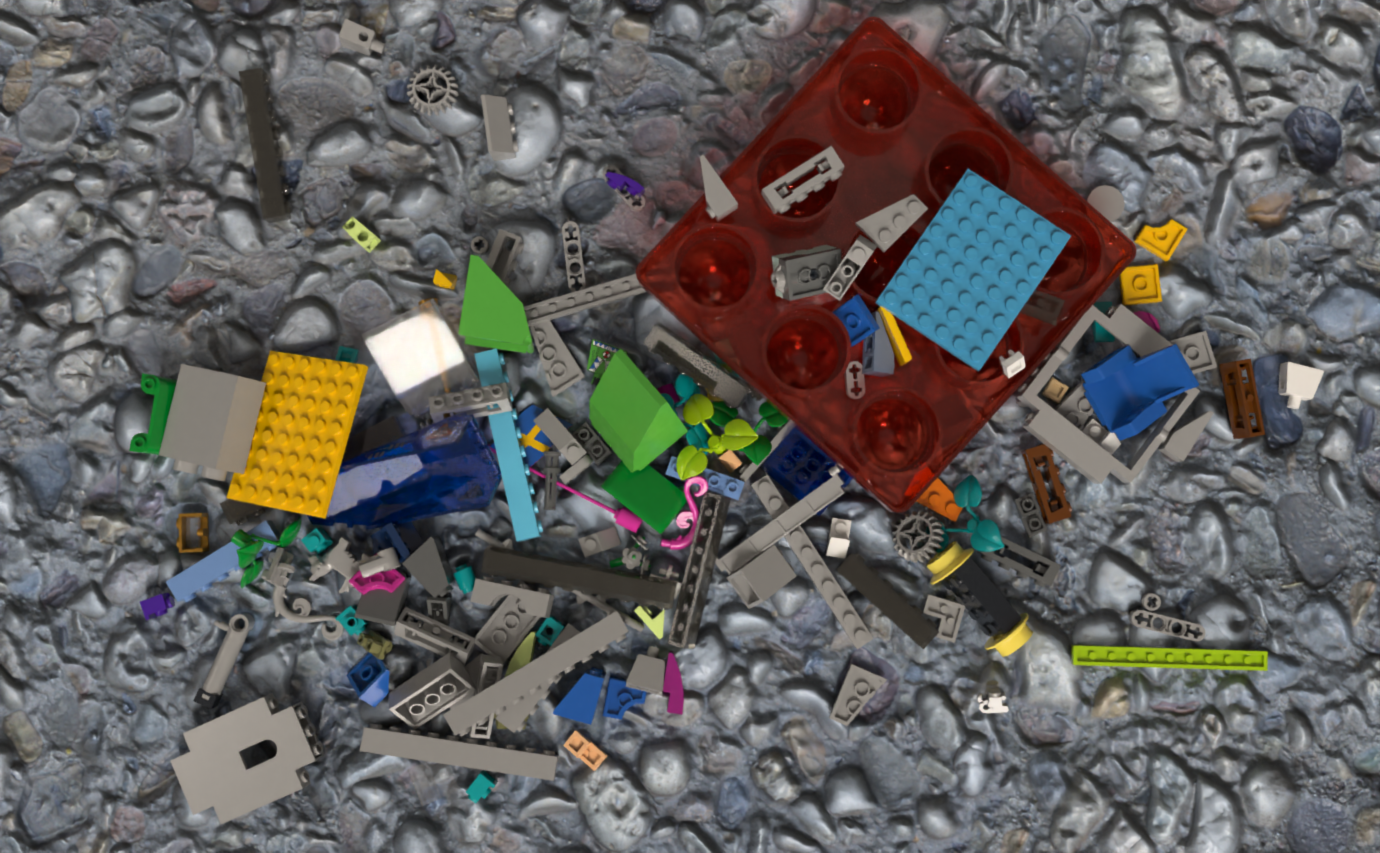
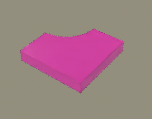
M396 569L363 578L359 570L349 580V583L363 595L375 589H383L392 593L405 580V577Z

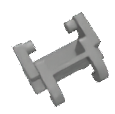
M988 681L985 689L987 699H982V693L977 695L980 711L982 713L1008 712V704H1002L1001 700L1006 699L1004 692H1000L998 681Z

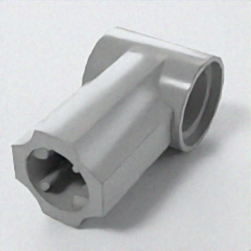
M391 547L377 553L378 555L359 561L358 565L363 578L400 567L401 564L395 548Z

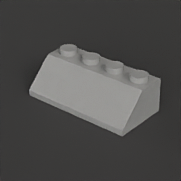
M449 652L389 692V710L415 730L476 690V687L462 662Z

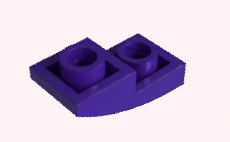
M612 172L605 174L606 180H608L606 183L614 190L617 188L622 191L627 186L626 190L633 196L641 197L645 193V188L626 176Z

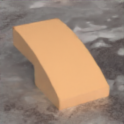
M577 730L573 732L563 745L593 771H596L608 756Z

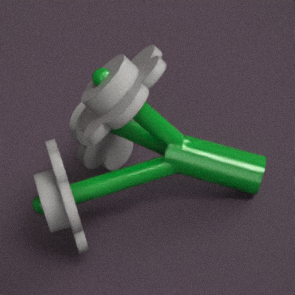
M632 534L631 537L637 543L630 549H623V557L611 560L609 564L611 568L626 564L628 569L641 566V576H643L645 571H648L649 567H651L650 560L647 559L648 555L645 554L643 562H640L642 554L636 551V549L641 546L648 550L649 548L646 546L648 542L645 540V537Z

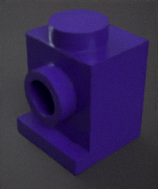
M163 593L140 601V605L145 619L150 620L167 614V609L173 608L175 601L169 593Z

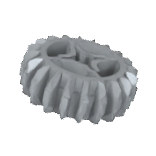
M427 64L426 70L420 67L421 72L418 74L414 71L415 78H409L412 84L407 85V88L410 90L407 92L408 97H411L410 103L414 104L416 110L420 109L422 114L427 111L428 116H431L433 112L436 116H439L440 110L446 114L445 108L452 109L450 103H456L454 97L459 95L458 91H456L459 87L455 83V77H451L452 73L446 71L443 66L439 69L438 65L435 64L433 69H431L430 65ZM438 78L447 83V89L439 86ZM435 87L436 91L430 93V90ZM419 92L427 95L428 103L420 100ZM443 97V99L436 102L438 98Z
M919 510L918 513L912 511L911 516L905 514L906 519H899L901 524L895 525L897 531L892 532L896 537L892 539L893 543L896 544L894 546L895 550L899 551L898 554L904 557L905 560H911L914 563H917L918 560L924 562L925 558L931 560V554L937 555L935 550L942 548L939 545V542L944 541V538L941 537L944 531L940 529L942 524L929 512L925 513ZM925 523L929 526L930 535L926 533ZM906 539L910 540L911 550L907 546Z

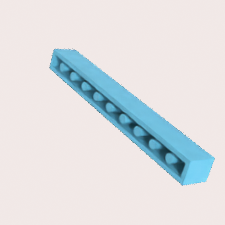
M498 349L474 354L482 387L510 382L507 371L504 372L503 364H505L504 355ZM509 390L511 401H514L512 391ZM494 404L493 408H490L489 405H487V407H488V410H489V409L498 408L499 405H498V404ZM513 408L512 411L488 415L516 541L521 542L542 537L541 532L544 531L542 521H538L536 514L539 513L537 501L534 502L532 494H535L533 483H529L528 476L531 475L530 468L524 461L526 450L524 445L521 446L519 438H522L520 427H517L515 422L518 419L516 408Z

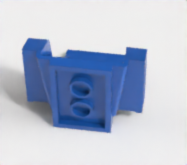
M1176 344L1139 358L1135 356L1130 345L1114 350L1081 374L1085 380V383H1083V387L1086 390L1084 395L1103 426L1106 425L1111 433H1115L1119 441L1137 435L1165 414L1167 409L1162 401L1199 386L1197 379Z

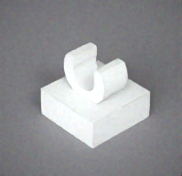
M1009 350L1008 354L1010 357L1008 359H1004L1002 356L999 357L1004 374L1008 378L1026 367L1024 356L1019 351L1014 353V351Z

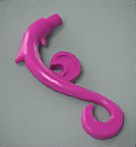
M697 475L685 480L684 493L690 510H682L676 516L677 525L684 529L690 526V522L686 520L692 519L691 530L684 537L679 535L677 538H671L670 540L661 539L660 546L669 547L671 550H680L702 539V537H698L701 528L700 512L691 496L689 488L693 483L700 485V488L697 492H694V495L698 497L706 493L708 482L703 476Z

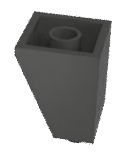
M431 536L402 563L434 598L439 596L442 598L454 589L452 585L455 583L439 536Z
M400 572L405 577V580L392 593L383 589H375L364 595L362 594L354 618L391 626L396 625L398 618L405 608L411 577H406L407 573Z

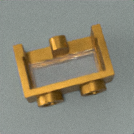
M208 513L179 514V518L176 520V526L179 529V537L177 538L179 553L209 551Z

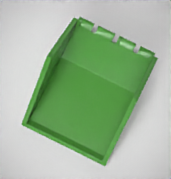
M470 255L458 335L466 336L464 344L533 353L534 346L523 303L479 256Z
M620 348L615 352L589 400V419L593 427L601 434L607 444L612 447L616 455L623 460V463L630 472L641 471L687 433L688 430L664 397Z

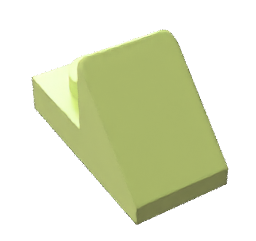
M640 604L634 611L660 640L663 637L665 608L652 618V611L646 605L643 607Z

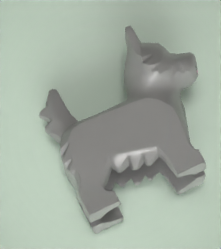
M341 537L339 543L324 556L314 554L308 558L311 563L310 571L313 574L309 580L315 581L329 573L332 569H335L346 578L339 593L349 592L350 587L353 588L349 580L360 570L358 562L371 556L363 553L361 560L354 558L355 555L348 551L352 543L346 538Z

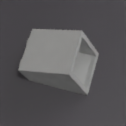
M772 545L726 578L748 609L767 600L794 579L796 574L793 567L784 559L781 550Z

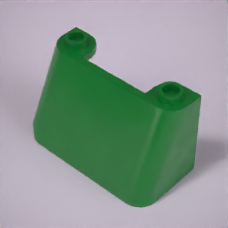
M142 373L141 388L145 393L154 395L148 434L138 433L134 435L129 451L159 455L177 379Z
M622 460L601 485L605 491L660 534L666 530L687 503L684 487L680 486L677 488L650 465H647L641 471L630 472Z

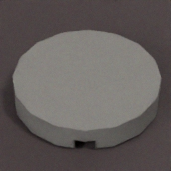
M1103 185L1090 192L1086 198L1085 208L1087 214L1095 222L1106 224L1113 222L1121 216L1124 211L1125 202L1119 190L1113 186Z

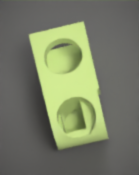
M353 216L342 226L369 253L381 241Z

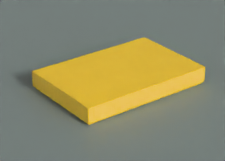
M880 306L876 312L880 313L893 352L899 365L902 366L912 360V356L893 314Z

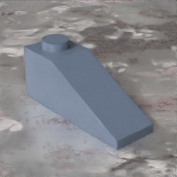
M873 312L871 314L880 329L863 340L862 374L884 377L894 374V352L880 313Z

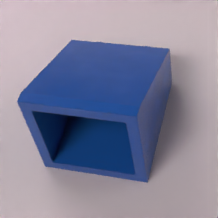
M596 667L587 669L556 706L553 714L591 725L606 674L602 673L603 670Z

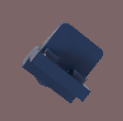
M408 518L395 525L389 523L370 536L374 555L382 550L394 547L400 563L408 559L411 553L424 544L413 523Z

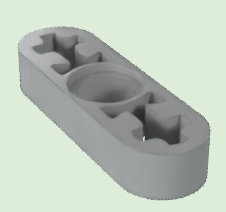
M608 166L603 171L605 182L608 181L605 174L609 171L612 173L615 171L617 174L623 175L615 166ZM617 188L614 190L632 211L640 212L645 208L646 201L643 195L641 197L633 196L636 200L641 199V206H633L634 201L630 197L631 194L629 192L622 194Z

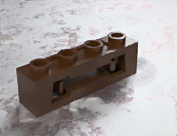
M1251 358L1219 364L1233 439L1265 435ZM1246 370L1249 382L1243 384L1242 381L1247 378L1242 377L1241 371ZM1249 413H1255L1257 425L1251 424L1250 420L1254 419V416H1249Z
M1045 444L1022 450L1021 453L1044 523L1051 524L1070 518L1072 508L1069 501H1066L1064 495L1066 494L1064 484L1060 483L1058 477L1060 471L1058 466L1054 465L1052 459L1054 457L1053 451ZM1045 465L1043 469L1048 481V485L1052 497H1055L1056 500L1047 501L1050 499L1040 470H1037L1036 467H1041Z

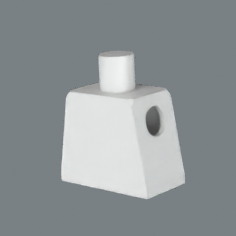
M1292 362L1280 364L1278 393L1289 397L1288 408L1299 409L1301 400L1313 399L1324 370Z

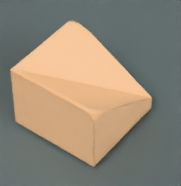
M728 450L718 458L730 473L742 463L732 450Z

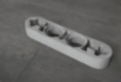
M568 221L562 227L568 286L571 292H575L576 289L572 288L576 284L575 278L571 279V276L578 277L579 284L583 285L579 290L586 289L580 230L575 222ZM569 226H572L573 229H576V231H573V238H578V240H569L566 242V239H570L569 232H566V230L569 229ZM576 244L578 252L575 254L569 253V245ZM579 263L581 266L580 271L576 273L571 272V264Z
M1140 609L1132 610L1129 614L1130 623L1136 627L1192 641H1201L1205 637V629L1199 624ZM1140 613L1141 617L1148 618L1147 622L1138 621L1137 624L1135 615L1138 616ZM1157 617L1162 620L1160 628L1153 626V620ZM1175 622L1181 625V630L1178 633L1172 631V625ZM1186 628L1196 629L1199 631V634L1194 636V634L1186 632Z

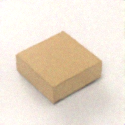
M1052 377L1043 390L1042 395L1059 404L1069 387Z

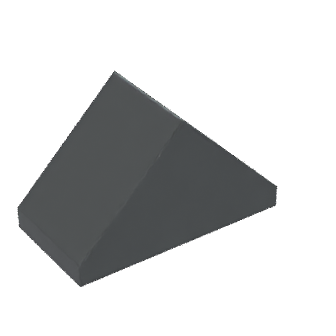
M428 596V617L449 626L452 597L443 596L441 598L439 596L434 598L433 596Z

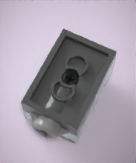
M822 245L813 247V249L798 250L790 254L784 253L772 256L773 273L771 281L775 287L776 296L792 301L827 293L823 288L842 262L841 249Z

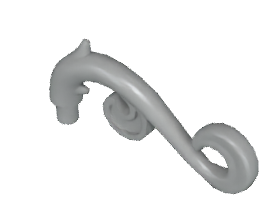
M286 576L282 587L274 586L272 598L276 617L280 613L288 620L299 623L333 621L337 626L333 632L327 629L326 623L322 624L321 631L323 636L327 640H337L342 636L345 628L335 619L336 616L309 615L312 610V604L308 599L300 597L294 601L293 609L301 608V613H295L286 606L284 598H287L285 590L287 588L286 584L290 579L288 576Z

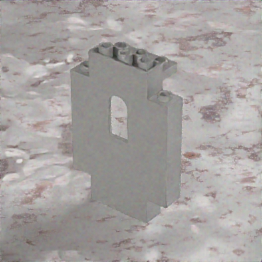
M272 693L183 733L190 752L171 760V764L192 814L194 815L214 807L220 823L223 824L311 784L309 773L305 770L304 766L322 758L325 754L323 752V745L317 738L315 726L311 723L308 717V710L302 701L280 711L278 700ZM264 740H272L277 746L276 756L248 769L241 750Z

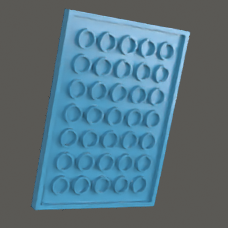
M967 169L886 286L876 304L975 370L980 371L1071 235L970 169Z

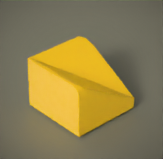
M436 269L433 283L438 287L454 290L457 276L443 273Z

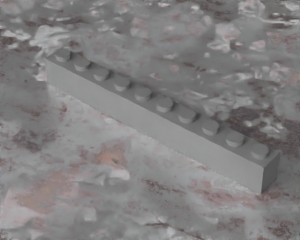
M768 474L750 485L772 520L789 509ZM799 525L785 535L784 539L853 646L859 649L871 641L873 637Z
M616 611L443 715L454 735L460 734L462 737L472 731L470 728L476 723L478 726L489 720L487 716L494 712L497 716L507 710L505 707L511 702L514 705L524 699L522 695L530 692L532 695L542 689L540 686L546 681L548 684L559 678L557 674L562 671L565 673L570 672L576 668L574 664L579 661L585 663L593 658L592 653L597 650L601 653L610 648L608 645L610 642L615 640L618 643L627 637L625 633L629 631Z
M373 723L370 724V727H364L360 746V751L552 781L555 780L559 755H554L555 751L543 750V753L535 752L536 748L524 747V750L516 749V745L505 744V747L497 746V742L492 741L480 744L477 739L467 738L466 741H461L458 736L447 735V738H441L439 733L428 732V735L420 734L421 731L409 729V732H402L400 727L390 726L389 729H382V725Z

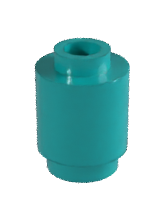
M465 564L455 568L456 573L453 575L460 591L462 590L464 594L473 591L476 576L472 567H467Z

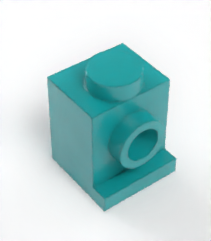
M315 528L301 540L310 552H316L318 555L334 543L323 528Z
M355 604L349 606L335 618L350 636L360 635L361 632L367 629L365 625L369 623L368 620L354 618L357 610ZM350 619L355 620L354 626L350 624Z
M550 615V618H546L535 634L538 637L537 641L544 646H551L566 625ZM547 628L553 629L552 635L547 634Z
M482 770L467 789L468 798L474 803H477L481 797L485 799L492 790L489 787L494 788L498 781Z

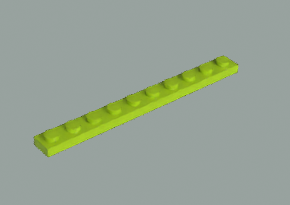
M1072 645L1071 664L1268 671V651Z

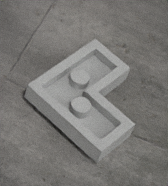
M927 594L922 613L940 618L935 637L955 643L965 606Z

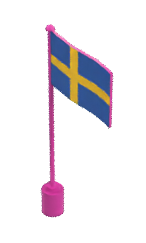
M531 405L518 416L515 422L516 426L520 427L522 438H519L521 446L524 445L526 450L525 464L529 465L531 472L545 478V474L531 468V466L544 456L543 452L549 451L553 443L533 421L544 410ZM555 416L566 429L573 426V424ZM494 443L485 446L486 451L489 450L497 454ZM557 481L558 486L614 513L616 524L637 533L643 520L627 507L623 506L622 509L618 508L616 511Z

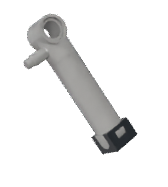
M249 613L233 616L229 624L224 621L215 620L214 625L227 631L203 686L198 689L195 695L194 702L209 709L218 706L223 695L221 693L249 631L254 627V618ZM241 618L245 621L244 628H241L239 625Z

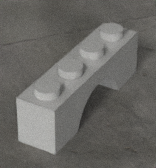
M485 576L482 577V580L475 579L470 602L495 606L502 597L515 595L523 602L526 614L550 618L555 595L549 594V590L538 588L537 591L530 590L531 586L519 584L518 588L512 586L513 582L501 580V583H495L494 578Z

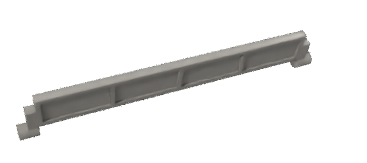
M837 464L828 470L833 476L722 558L719 559L716 553L707 558L710 565L715 563L721 572L726 570L731 575L845 493L841 487L844 481L838 475L841 471L840 467Z

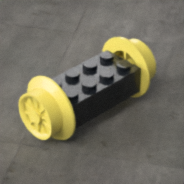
M954 541L944 551L933 556L926 564L933 574L930 583L933 585L943 580V585L954 593L957 602L965 606L969 616L981 625V630L986 635L990 636L984 648L986 650L995 648L1002 657L1008 656L1024 645L1032 636L1033 632L1026 624L1029 615L1028 613L1019 615L970 557L974 552L973 548L963 550L958 542Z

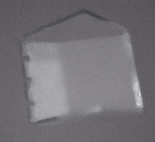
M434 299L361 334L395 396L410 416L414 414L415 417H418L428 412L426 407L429 406V397L458 392L462 389H473L478 386L479 377L461 338L458 336L456 328Z

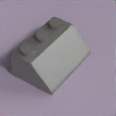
M481 95L488 151L492 159L499 161L516 158V152H519L517 140H514L513 134L516 133L515 122H511L510 115H514L512 103L509 104L506 97Z

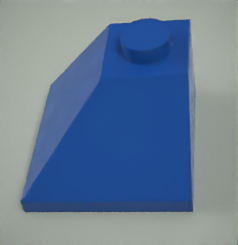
M368 652L346 676L358 697L371 706L376 707L388 694L389 670L383 660L376 658Z

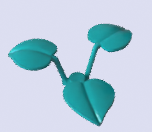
M688 371L679 374L675 380L676 392L680 397H683L679 402L674 404L670 395L666 393L661 394L677 416L676 407L688 401L694 394H700L696 378ZM683 423L685 427L690 428L686 433L689 445L695 446L697 450L709 448L708 440L710 434L702 423L694 426Z
M974 475L966 477L957 485L954 491V501L957 506L966 507L967 511L973 516V519L968 521L967 529H945L944 524L940 522L942 524L940 529L944 531L941 537L944 538V541L939 542L942 548H937L935 550L937 553L944 551L948 546L949 536L947 532L973 533L970 542L973 548L978 551L991 552L1004 547L998 525L989 519L980 520L979 516L970 508V506H978L982 498L980 483ZM927 526L926 533L930 535V529Z

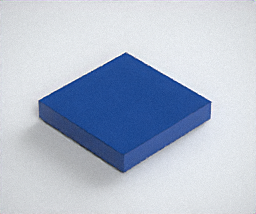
M859 294L831 313L832 318L851 347L880 329Z

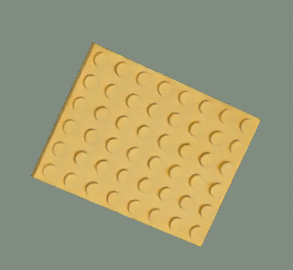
M270 351L261 382L266 383L245 472L244 474L234 472L226 498L326 519L368 366Z

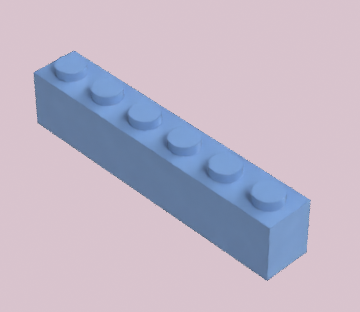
M266 520L246 532L249 535L253 533L256 536L273 541H279L281 537L272 520ZM230 542L166 581L177 602H189L197 597L196 593L199 591L205 592L212 588V583L217 580L221 582L230 577L229 573L233 570L236 572L241 570L237 549H240V547ZM264 542L255 560L261 558L264 551H272L279 546Z

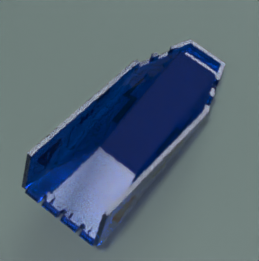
M466 412L459 413L342 462L326 519L309 515L307 517L313 525L333 526L335 523L347 524V528H353L355 524L366 525L367 529L384 527L389 523L395 525L486 507L490 505L502 480L501 470L497 461L494 460L495 457L489 445H486L487 441L481 429H478L479 425L474 415H467Z

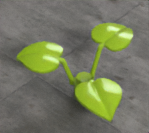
M694 394L684 406L683 418L690 425H697L701 422L711 437L708 440L709 448L697 450L695 446L689 445L679 453L676 466L680 479L685 480L697 476L705 470L708 459L703 451L722 455L727 450H739L750 445L758 439V435L742 419L730 421L725 426V434H722L721 437L715 435L705 422L706 419L713 416L714 407L712 402L702 394Z

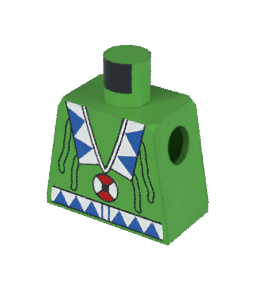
M595 339L592 340L587 370L594 373L591 384L597 386L614 353L619 348Z

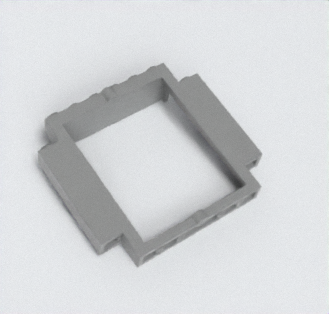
M1092 304L1085 307L1082 306L1075 314L1077 316L1073 322H1069L1064 328L1066 332L1063 336H1059L1052 344L1054 346L1050 352H1046L1041 358L1042 363L1040 366L1035 367L1029 374L1031 378L1027 383L1024 382L1018 388L1019 393L1016 396L1018 401L1016 403L1021 407H1029L1034 411H1031L1025 417V423L1022 427L1094 484H1101L1110 472L1123 483H1131L1161 442L1167 438L1170 430L1200 391L1195 387L1182 392L1127 466L1123 465L1039 398L1037 394L1059 365L1067 358L1069 352L1094 320L1126 346L1130 345L1133 352L1140 357L1172 344L1122 304L1112 305L1105 312V315ZM1182 353L1184 359L1190 367L1193 361L1184 353Z

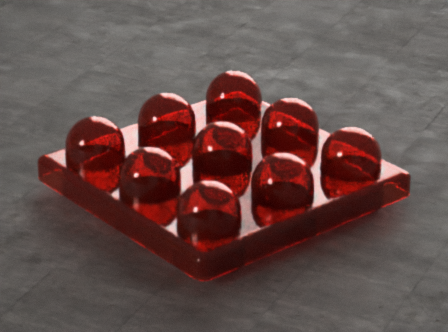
M868 17L862 21L719 176L737 201L738 208L720 221H717L715 217L712 219L706 211L707 206L704 193L638 264L636 277L638 284L882 506L890 512L902 513L911 508L1134 260L1136 246L1125 234L882 19ZM832 146L845 166L841 172L842 176L834 181L831 179L824 183L825 186L817 192L812 190L807 193L808 197L803 201L791 203V207L787 211L774 214L761 195L762 189ZM818 165L814 167V171L787 187L789 191L788 196L791 195L792 190L819 174L817 171ZM967 169H970L1071 235L980 371L975 370L894 316L912 356V360L900 366L894 354V374L884 377L864 374L865 394L859 399H851L847 396L844 373L849 362L858 361L862 364L863 340L851 347L846 327L832 312L857 294H859L870 313L878 310L880 306L876 304V301ZM913 194L928 208L885 252L878 246L876 247L840 301L829 293L792 301L776 296L775 287L771 281L773 273L772 256L829 245L841 249V258L843 260L860 235L874 243L855 225L856 222ZM1009 350L1014 351V353L1019 351L1024 356L1026 367L1008 378L1004 374L999 357L1002 356L1004 359H1008L1010 357L1008 354ZM852 365V368L849 369V373L852 372L853 378L855 379V373L859 370L858 368H855L854 365ZM854 381V388H851V392L855 396H857V392H860V388L856 387V381Z

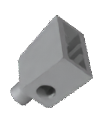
M345 19L339 34L342 47L368 56L371 55L373 50L381 54L384 51L386 43L377 40L376 33L373 30L348 19Z
M649 646L646 656L638 654L626 681V687L662 695L665 661L657 659L659 648Z

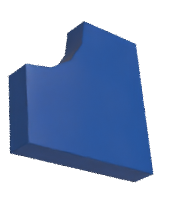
M610 677L603 716L622 720L624 713L629 707L645 703L647 692L626 687L627 680Z

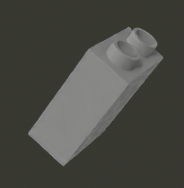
M181 364L159 455L175 459L173 469L197 474L198 467L201 465L203 466L201 476L205 478L225 481L227 471L244 474L266 383L233 374Z

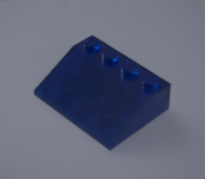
M800 420L760 467L798 500H802L833 476L828 470L836 464L841 469L838 475L844 481V484L841 485L843 489L851 482L859 470ZM830 504L817 512L816 515L820 516Z

